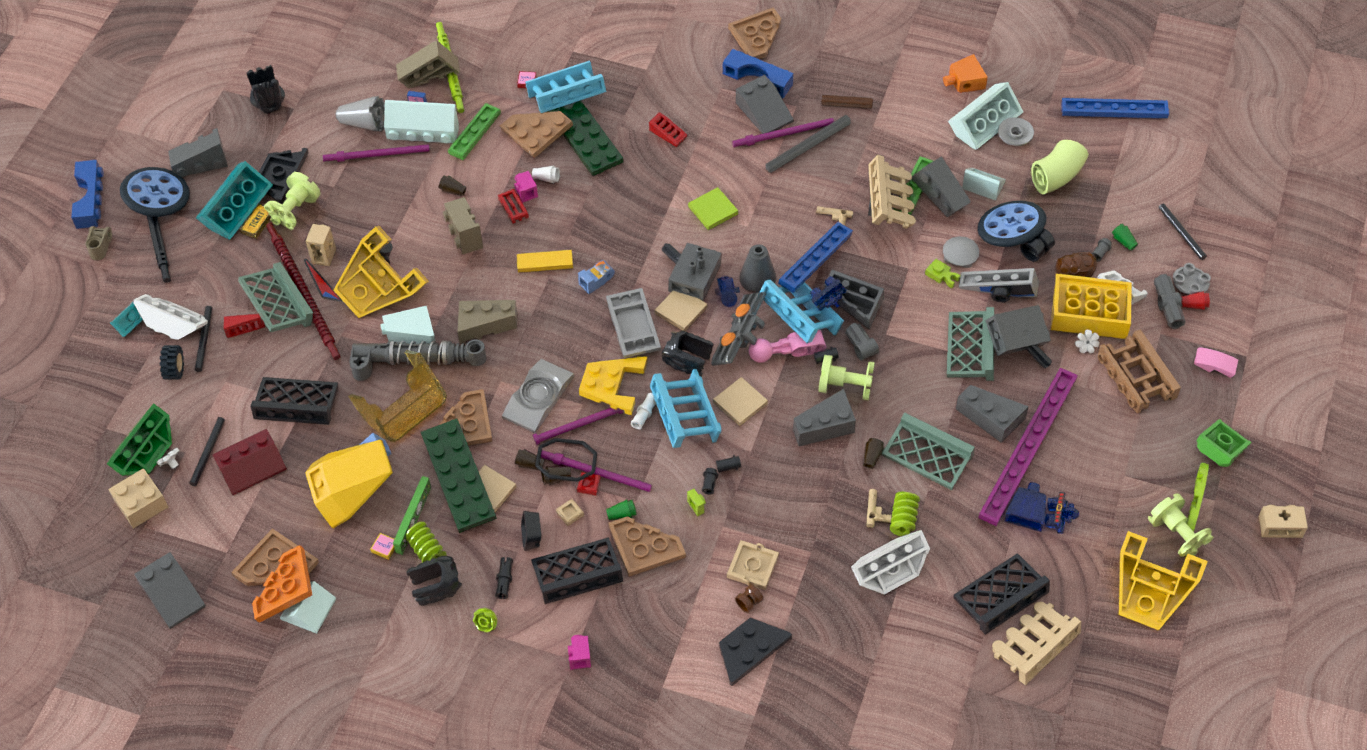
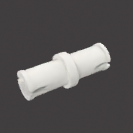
M648 393L642 405L638 406L637 414L631 421L633 428L642 429L646 419L652 415V409L656 404L653 393Z

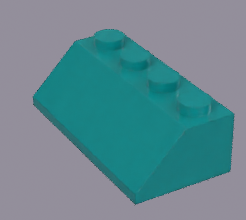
M246 161L238 163L197 215L196 219L209 230L230 240L273 184Z

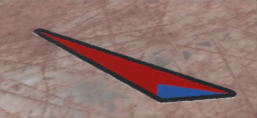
M304 259L321 297L342 301L307 259Z

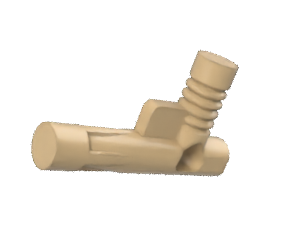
M817 206L816 210L818 214L832 215V220H838L843 225L846 224V218H852L853 211L820 206Z
M875 489L869 490L866 523L867 527L872 528L875 521L891 523V515H882V507H876L877 490Z

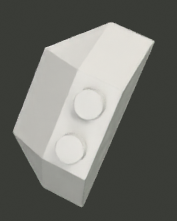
M147 294L134 299L133 302L146 326L154 329L156 332L164 333L172 339H180L205 326L208 322L201 314L167 300L152 298Z
M922 530L896 538L862 556L851 568L860 586L886 594L919 576L930 547Z

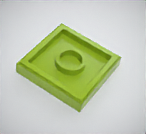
M718 187L688 203L690 210L707 230L738 215L737 208Z

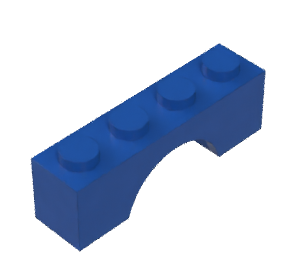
M732 49L723 61L724 75L736 80L745 76L761 77L765 75L774 84L782 99L793 86V73L744 54L741 51Z
M97 160L75 162V179L79 187L87 189V193L82 199L72 203L71 218L76 229L89 228L91 226L98 227V221L101 219L99 205H102L100 191H103L101 177L104 176L103 168L99 166Z

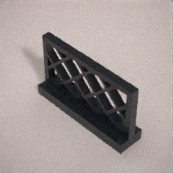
M263 377L255 401L252 400L250 406L253 419L329 425L331 421L330 413L338 390V382ZM266 384L275 385V387H273L270 390H267L265 388ZM287 386L295 387L287 392L284 390ZM306 387L313 388V390L305 393L302 389ZM326 388L332 389V391L325 395L321 392ZM279 390L283 393L276 398L272 396V394ZM297 392L302 395L296 399L291 397V395ZM316 393L321 396L314 401L310 399ZM266 397H269L271 399V401L269 402L261 400H263ZM286 398L290 401L289 403L280 402ZM305 399L309 402L308 404H298ZM325 401L327 403V406H321L318 404Z
M609 537L531 559L544 604L623 582L622 569L617 561ZM605 545L608 547L605 554L596 551L598 547ZM581 552L589 553L585 559L577 557ZM593 555L601 558L598 564L590 562ZM563 557L569 559L566 565L559 563L558 560ZM605 560L614 564L608 567L602 566ZM573 561L581 563L578 570L570 567ZM542 563L550 564L546 571L538 568L537 565ZM554 566L562 569L559 575L550 573ZM586 566L594 568L593 571L582 572ZM566 571L574 574L573 577L563 578ZM546 577L555 580L552 583L543 584Z
M1017 553L955 593L954 599L980 625V630L986 635L1048 594L1050 580L1045 575L1041 577ZM1018 562L1022 566V570L1010 569V566ZM997 574H1007L1006 581L994 580V576ZM1009 575L1021 576V582L1008 581ZM1024 576L1033 577L1036 581H1034L1033 583H1025L1023 582ZM981 584L991 585L990 591L978 590V586ZM993 585L1005 586V593L993 592ZM1008 586L1020 587V591L1016 594L1007 593ZM966 594L975 595L974 602L965 601L962 597ZM977 595L989 596V603L976 602ZM992 597L1004 598V602L1001 604H992L991 600ZM976 607L988 608V612L980 617L975 612Z

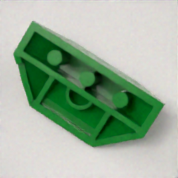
M153 403L112 454L107 465L122 476L133 475L143 468L149 474L157 464V461L161 459L172 444L170 415Z

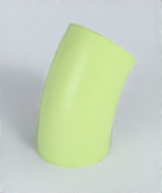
M1062 140L1056 144L1048 156L1035 161L1032 164L1031 175L1037 191L1041 194H1047L1061 188L1072 180L1088 159L1087 149L1078 142Z

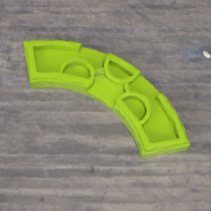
M1200 463L1195 481L1194 499L1191 502L1186 522L1193 532L1207 481L1209 464Z

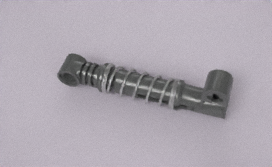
M477 339L466 343V346L464 343L460 345V343L455 344L444 340L440 346L435 341L431 343H426L425 341L421 343H416L415 341L411 343L388 341L387 343H353L349 363L354 379L364 381L372 374L373 362H387L389 365H395L396 362L398 365L399 362H407L408 365L409 362H417L418 365L420 362H428V365L430 362H438L439 365L441 359L444 365H451L455 361L465 362L466 360V362L473 366H480L486 362L487 357L484 343Z

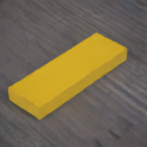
M572 250L517 254L518 273L573 268Z

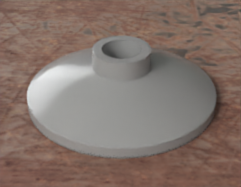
M1013 117L1001 122L998 134L1005 143L1021 146L1032 140L1034 129L1028 121Z

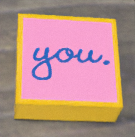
M380 533L370 549L371 553L389 560L395 551L393 545L394 538Z

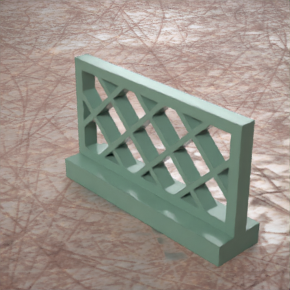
M281 262L274 263L272 269L238 278V282L270 333L303 324L304 327L311 326L313 312ZM271 276L273 281L264 280L263 277ZM253 281L256 282V285L254 287L248 285L246 282ZM260 284L268 286L269 288L268 290H264L258 287ZM272 288L280 290L281 294L271 292ZM255 292L265 295L264 298L260 299L255 297ZM267 297L277 299L276 303L266 301ZM280 301L289 303V307L279 305ZM263 305L273 308L272 311L263 310ZM277 309L286 313L284 316H281L274 312ZM288 314L296 315L298 318L290 319L287 318ZM273 318L281 321V323L272 325L270 320Z
M986 307V311L949 312L947 378L986 377V381H994L995 348L985 321L995 315L994 307ZM953 318H962L964 321L957 326L953 322ZM974 318H983V321L978 325L972 322ZM967 324L973 327L968 333L962 330ZM978 331L982 337L976 341L971 336ZM957 332L964 336L959 341L952 337ZM967 339L973 343L968 349L961 345ZM957 347L963 351L958 357L952 354V351ZM976 347L982 350L977 357L971 353ZM966 355L973 359L967 365L961 361ZM977 362L982 367V371H973L970 367ZM956 363L963 367L959 371H951V367Z
M904 412L901 422L882 452V456L953 490L969 460L971 461L975 447ZM904 429L910 432L911 438L901 440L899 433ZM925 439L929 446L918 449L916 440ZM913 441L915 450L904 452L902 444ZM900 445L901 454L893 455L889 453L891 447ZM939 447L945 449L946 455L935 457L933 449ZM930 450L933 459L922 461L920 453ZM917 454L918 463L911 464L907 461L906 456ZM956 456L964 459L962 464L953 466L951 458ZM948 459L950 467L940 470L937 461ZM935 463L937 471L929 473L925 471L924 465ZM952 471L954 478L949 483L943 480L941 474Z

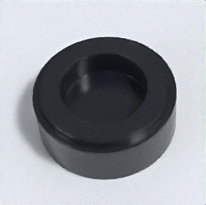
M994 288L991 298L994 301L1005 303L1010 300L1011 292L1005 288Z

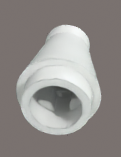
M554 165L533 168L532 177L533 179L554 183L559 181L560 171Z

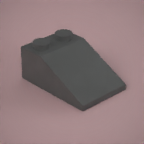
M765 75L736 89V104L762 134L776 131L794 122L776 87Z
M171 552L134 574L141 588L170 629L206 607Z

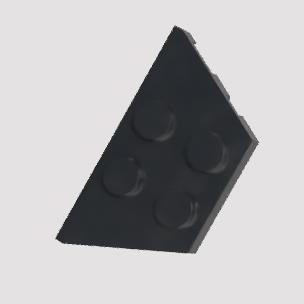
M302 148V151L293 153L291 150L280 153H268L259 173L273 184L267 194L278 203L283 204L286 194L290 190L286 180L293 172L300 171L309 153L308 148Z
M749 618L719 642V648L723 656L730 685L733 686L792 639V634L756 619Z

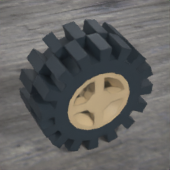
M164 345L160 352L161 362H159L161 377L164 380H179L183 376L182 372L184 371L182 347L180 345Z

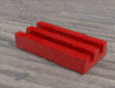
M515 189L498 194V199L512 224L516 223V220L522 221L523 217L529 218V214ZM512 194L522 213L518 212L509 195ZM503 197H505V198L507 199V201H508L509 205L511 206V208H512L513 212L515 213V215L512 214V212H511L509 206L507 205V203H506V201H505V199H504Z

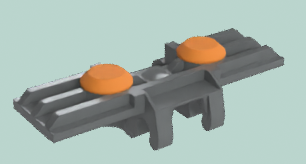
M766 292L743 296L736 312L731 316L733 321L729 333L720 337V343L712 357V366L730 364L740 348H746L749 342L752 345L756 344L757 338L751 331L755 330L757 326L760 329L764 328L765 322L756 314L766 296Z

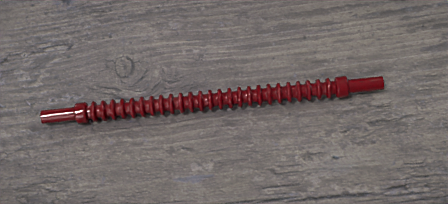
M268 223L266 227L272 237L271 241L290 278L312 310L313 324H315L324 346L328 347L334 360L340 359L341 355L335 346V339L324 321L312 294H310V290H308L300 271H298L299 269L289 249H287L282 236L278 234L273 223Z

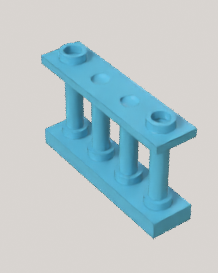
M590 61L525 81L529 98L536 96L541 113L606 92L603 76L601 74L593 76Z
M766 280L760 292H766L764 301L806 343L812 342L817 331L827 328L833 335H837L844 322L829 305L821 311L818 309L825 301L805 282L792 293L796 297L790 299L785 294L791 291L782 286L778 287L772 280ZM803 304L808 310L802 311L797 305ZM815 316L820 322L814 323L809 317Z
M693 369L688 380L672 382L663 380L661 373L654 374L650 388L672 447H681L683 439L687 436L709 434L712 442H717L721 434V425L717 422L703 386V379L699 376L697 369ZM691 387L694 394L672 398V396H669L668 390ZM697 402L700 410L678 413L673 405ZM703 418L706 426L684 429L679 421Z

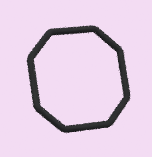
M554 438L538 447L535 466L550 479L578 482L595 473L598 454L584 441ZM555 442L583 445L594 454L592 469L578 478L550 475L539 465L542 448Z

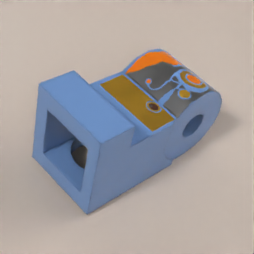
M599 261L587 271L582 270L578 273L579 285L590 294L614 276L615 271L606 261Z

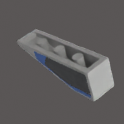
M1034 268L961 272L959 288L992 294L994 288L1000 287L1008 289L1011 292V297H1037L1039 280Z

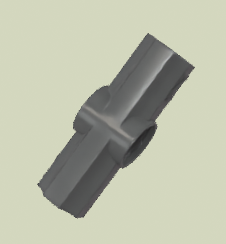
M1161 274L1154 279V285L1158 294V307L1160 311L1164 312L1168 326L1172 329H1178L1185 325L1186 322L1181 309V296L1179 292H1175L1171 277L1167 276V274Z

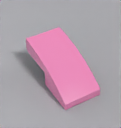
M1199 347L1194 364L1208 372L1216 370L1231 378L1236 373L1238 359L1219 351Z

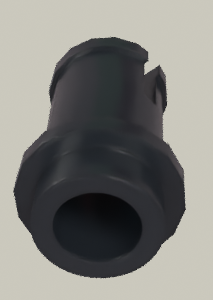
M832 346L830 349L814 352L816 364L823 362L824 355H832L833 361L839 358L837 348Z
M735 455L731 458L716 461L718 473L732 469L738 470V468L742 467L739 456L735 457Z
M706 468L703 472L702 492L711 495L714 494L715 482L719 475L716 469Z

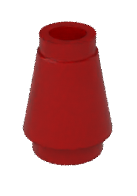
M1202 291L1182 296V307L1202 310L1210 308L1209 293Z

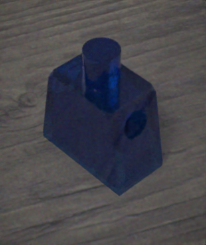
M1030 482L1027 489L1018 488L1007 509L1004 522L1042 532L1047 496L1039 492V484Z

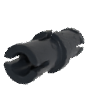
M505 557L500 559V569L496 575L498 582L495 596L499 599H502V594L504 599L508 598L509 584L512 582L511 570L513 559L507 557L506 562Z

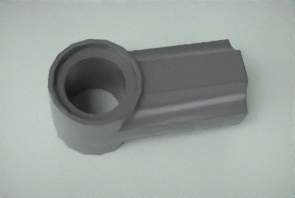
M853 323L846 329L845 333L854 345V350L859 360H864L879 353L877 342L874 338H869L860 324Z

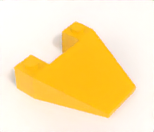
M376 226L362 238L333 290L358 318L416 294L429 282L418 268H414L402 279L381 256L379 251L392 239L380 226Z
M1128 531L1119 559V615L1159 631L1199 584L1208 561L1187 554L1180 574L1140 559L1148 538Z

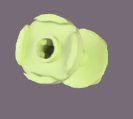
M293 172L286 180L287 186L290 189L286 194V201L283 204L269 201L264 205L265 210L271 216L270 220L273 224L277 226L281 224L293 230L297 221L291 212L295 206H301L304 201L309 203L317 201L321 194L320 189L313 181L312 183L307 181L309 177L299 172Z
M824 355L819 392L826 394L829 384L843 387L844 383L864 386L863 400H869L870 389H867V387H871L873 376L869 375V373L873 374L875 362H868L865 375L846 372V367L833 366V356Z
M1173 494L1174 498L1172 500L1167 497L1151 511L1153 517L1148 516V520L1154 527L1165 523L1172 532L1177 531L1186 542L1179 549L1178 554L1180 557L1187 556V554L1194 556L1201 545H1206L1214 538L1211 535L1212 531L1210 528H1206L1195 534L1186 524L1187 517L1180 511L1185 504V500L1180 494Z

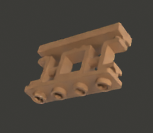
M1141 329L1135 331L1132 337L1130 335L1126 337L1125 347L1114 350L1110 343L1106 346L1105 344L1100 346L1098 352L1099 362L1104 364L1108 375L1114 379L1119 391L1125 395L1129 406L1136 413L1141 412L1142 408L1147 409L1150 403L1148 398L1158 394L1161 395L1164 401L1168 399L1174 400L1178 397L1181 389L1180 385ZM1136 350L1139 356L1132 358L1130 353ZM1123 357L1125 361L1118 365L1115 359ZM1140 365L1146 375L1134 379L1128 369ZM1156 379L1159 385L1152 387L1150 382ZM1142 386L1145 391L1138 394L1135 388Z

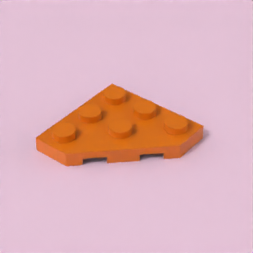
M301 545L281 555L278 560L280 562L275 572L270 573L263 585L265 589L260 597L256 596L252 605L254 618L257 622L260 623L312 596L305 550Z

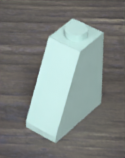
M427 306L382 316L384 322L380 324L382 334H387L388 341H395L396 343H401L402 341L406 343H411L412 341L416 343H421L422 341L431 343L435 341Z

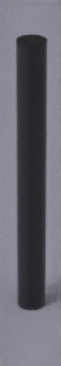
M1164 203L1159 206L1161 212L1200 260L1207 257L1205 252Z
M206 306L204 311V317L208 322L201 329L194 369L197 372H201L203 369L213 310L211 306Z
M222 417L217 418L189 482L192 486H197L225 422V419Z

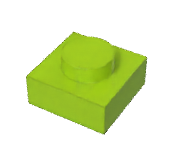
M694 488L688 491L687 502L697 516L704 514L706 502L702 494H698Z

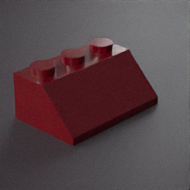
M267 429L212 454L232 495L287 470Z

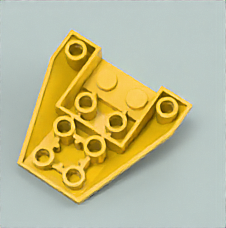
M376 440L328 453L313 462L305 473L315 506L334 529L350 519L393 472L383 441Z

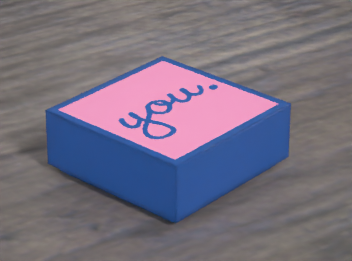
M408 91V101L427 102L425 93Z

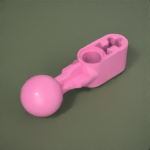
M821 330L817 331L813 341L810 343H806L796 332H793L787 338L780 339L775 343L759 338L755 345L750 344L748 351L752 360L763 363L768 361L772 354L776 353L792 354L794 357L812 355L814 352L825 350L826 344Z

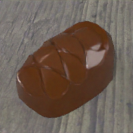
M1089 252L1065 255L1056 261V274L1091 278L1097 268V260Z

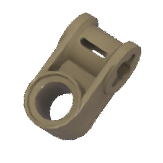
M90 227L85 245L91 259L97 261L106 256L109 243L112 240L111 227Z

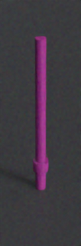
M829 118L755 136L752 134L747 135L745 138L733 140L732 145L733 147L755 145L756 142L826 127L833 123L834 119Z
M428 144L345 153L344 151H337L335 154H325L322 156L323 162H345L347 159L429 152L430 149Z
M544 450L541 452V458L553 461V464L559 466L566 465L584 472H590L592 469V465L566 458L563 454H554ZM598 467L595 469L594 474L601 475L603 478L650 492L652 489L651 484Z

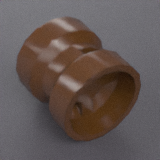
M752 584L745 588L744 593H739L735 597L737 605L746 613H749L755 604H759L764 600L762 593Z

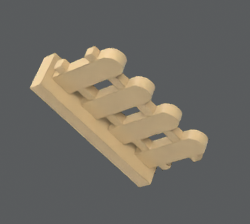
M877 155L868 164L872 223L879 225L883 220H886L889 224L892 222L898 223L907 229L916 222L915 218L908 214V212L914 209V203L907 200V197L913 194V189L906 185L912 179V175L910 172L905 171L904 167L896 168L889 166L888 162H884V156ZM890 178L895 179V180H898L899 183L890 180ZM891 193L900 195V197L891 195ZM892 207L901 210V212L893 210Z
M1035 603L1034 612L1037 615L1034 618L1027 614L1023 615L1020 618V624L1023 627L1020 631L1011 627L1006 632V637L1009 640L1006 644L997 640L992 645V650L995 653L994 658L997 660L1002 658L1011 665L1010 670L1014 673L1019 671V681L1024 685L1031 681L1081 633V621L1076 617L1071 620L1067 615L1063 617L1053 610L1054 605L1051 603ZM1042 619H1044L1046 622H1048V623H1049L1050 625H1052L1053 627L1049 630L1047 627H1045L1044 625H1042L1039 621H1041ZM1030 632L1039 640L1035 643L1026 634ZM1016 645L1022 651H1024L1025 654L1021 656L1016 651H1014L1012 647Z

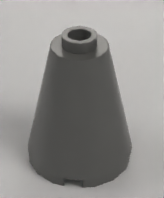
M760 244L750 248L739 275L741 286L749 292L752 290L759 293L766 280H772L774 283L776 281V272L768 250Z

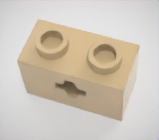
M312 224L306 239L311 262L313 264L330 266L336 251L331 228L326 225Z
M1295 505L1263 506L1258 516L1262 537L1303 538L1308 528L1304 507H1297Z

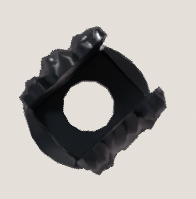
M272 65L266 66L265 69L258 67L256 72L253 70L246 72L252 88L250 102L265 114L280 110L285 98L284 90L279 85V81L275 79Z
M672 331L671 339L666 342L662 350V361L675 370L685 372L686 374H691L693 369H697L699 376L702 377L703 365H705V360L710 359L714 344L687 331ZM682 350H686V351H688V352H690V353H692V354H695L696 356H699V357H695V356H693V355H691V354H689V353H686V352H684V351H682Z
M440 556L430 561L426 560L424 563L411 567L406 571L407 576H410V580L412 579L413 585L441 576L439 583L412 591L413 597L421 606L453 597L462 586V583L458 581L456 563L453 557Z

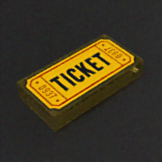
M258 203L239 229L241 234L257 239L271 218L264 205Z

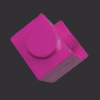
M529 171L515 175L516 183L514 187L517 194L520 195L522 203L537 198V185Z
M572 636V645L568 646L570 670L590 668L588 636Z

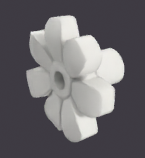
M1085 330V335L1079 333L1077 337L1080 340L1075 342L1076 347H1080L1079 351L1081 353L1088 351L1090 354L1095 351L1093 346L1098 347L1100 343L1097 340L1099 335L1097 333L1092 334L1091 330Z
M175 448L173 451H170L168 455L159 459L157 464L160 466L169 464L172 469L176 468L179 464L175 458L180 450Z

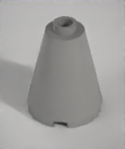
M379 96L339 106L336 110V119L341 124L372 131H382L384 129L385 102Z

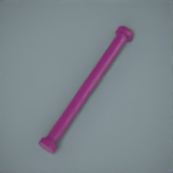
M608 408L538 435L535 433L532 436L537 446L542 441L617 413L620 415L623 413V410L620 408L617 410Z

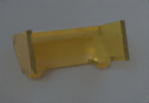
M409 350L404 352L414 366L406 376V382L410 390L384 411L375 404H368L364 397L353 394L348 396L362 418L387 441L396 442L446 401L447 395L419 352Z

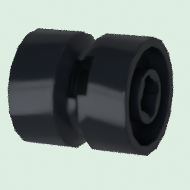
M1043 229L1037 237L1021 244L1020 250L1025 258L1036 262L1055 245V240L1048 230Z

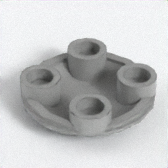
M953 237L943 246L944 261L964 268H970L972 263L978 259L980 250L978 245L967 237Z
M1186 263L1184 267L1178 268L1173 274L1175 287L1188 295L1202 291L1206 292L1210 286V275L1196 268L1192 263Z

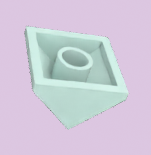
M968 168L965 170L962 188L996 201L1006 179L975 168Z
M311 581L312 596L285 609L280 619L318 633L335 603L336 597L315 581Z

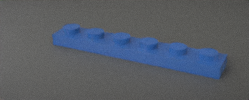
M1062 98L1061 100L1062 116L1168 118L1169 116L1168 100Z
M837 222L779 279L778 284L794 293L851 237L853 230Z

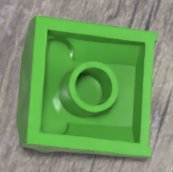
M1218 419L1201 433L1196 440L1198 449L1222 467L1231 466L1234 459L1251 444V441L1245 439L1222 422L1221 419Z

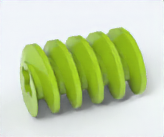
M904 491L895 494L890 531L893 534L905 536L910 534V531L915 530L917 509L919 507L918 502L920 501L918 495Z
M418 522L408 530L405 538L422 563L440 556H447V553L442 551L443 547L438 545L439 541L434 539L435 535L430 533L431 529L427 527V524L425 522Z

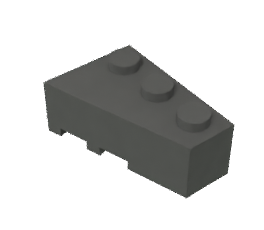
M218 129L212 130L213 133L205 137L203 135L199 136L198 140L190 144L186 142L169 150V159L173 173L184 177L228 167Z
M942 156L912 176V180L946 217L951 216L971 202Z
M831 270L825 283V295L830 299L841 289L845 288L847 291L833 302L870 330L884 300V288Z
M970 385L958 396L956 410L1002 443L1026 419L1029 406Z
M844 389L794 418L793 432L798 446L855 433L856 419Z

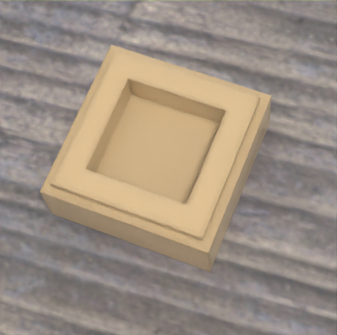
M573 499L556 509V513L567 526L584 516V512Z

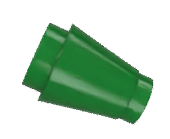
M1120 224L1112 231L1113 238L1129 251L1138 246L1128 226Z
M628 499L606 509L609 520H617L624 517L633 518V516L637 515L634 501H628Z

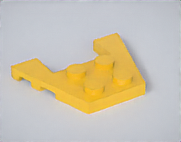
M647 357L587 363L579 387V395L598 403H607L610 405V408L616 410L620 408L625 410L626 414L632 415L635 397L617 394L624 372L645 373L648 363Z

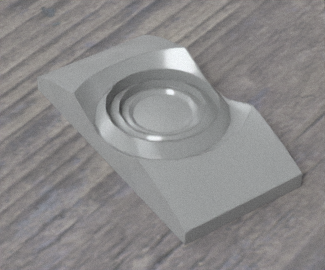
M642 288L606 296L611 320L615 327L624 358L661 350Z
M540 359L529 370L521 387L512 395L502 418L536 433L573 379L574 373Z

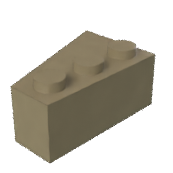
M437 40L396 64L398 80L408 88L429 83L430 79L439 77V79L445 78L444 75L449 73H460L458 57Z
M465 197L444 203L445 211H443L445 221L450 223L448 225L450 234L455 235L454 243L456 248H460L462 254L482 249L483 242L480 225L475 223L474 220L476 218L474 214H471V208Z
M516 300L459 301L457 333L460 345L470 339L477 338L478 340L487 334L494 333L495 335L517 328Z

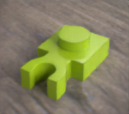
M935 259L925 270V275L938 283L944 281L950 288H953L955 283L952 279L958 282L961 277L958 273L951 272V267L938 259Z

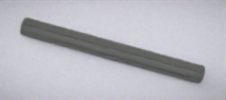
M844 115L766 163V170L772 173L851 123V119Z

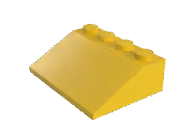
M1056 274L1051 330L1085 334V330H1091L1092 334L1097 333L1099 336L1126 339L1131 326L1132 282Z

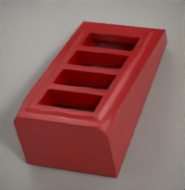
M660 112L649 121V131L675 147L687 138V134Z
M259 314L224 317V331L227 338L265 327V323Z

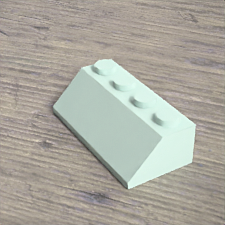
M1005 82L993 85L948 122L959 139L974 150H977L998 133L1001 122L1008 118H1017L1023 113V110L1009 83Z
M385 100L384 129L386 138L392 140L454 143L459 131L455 104Z

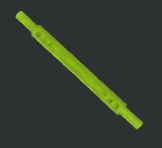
M437 22L438 42L451 52L442 22ZM454 72L449 73L447 78L453 101L456 103L458 113H463L465 111L462 102L463 95L458 76Z

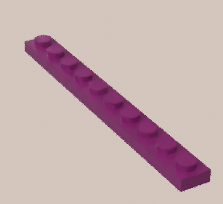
M1063 368L1058 370L980 511L979 519L997 527L1075 384L1078 375Z

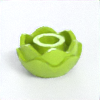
M480 608L474 612L473 623L479 631L490 632L495 630L498 620L494 611L488 608Z

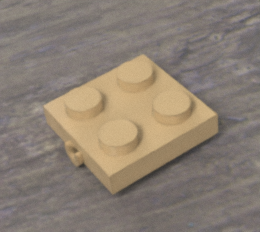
M740 540L727 572V578L747 585L752 584L757 588L766 590L778 560L779 552L764 548V545L760 543L754 545Z

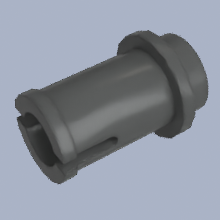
M1107 238L1098 241V246L1091 253L1097 261H1101L1105 253L1110 251L1112 248L1111 241Z

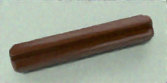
M822 95L821 104L872 108L873 98Z

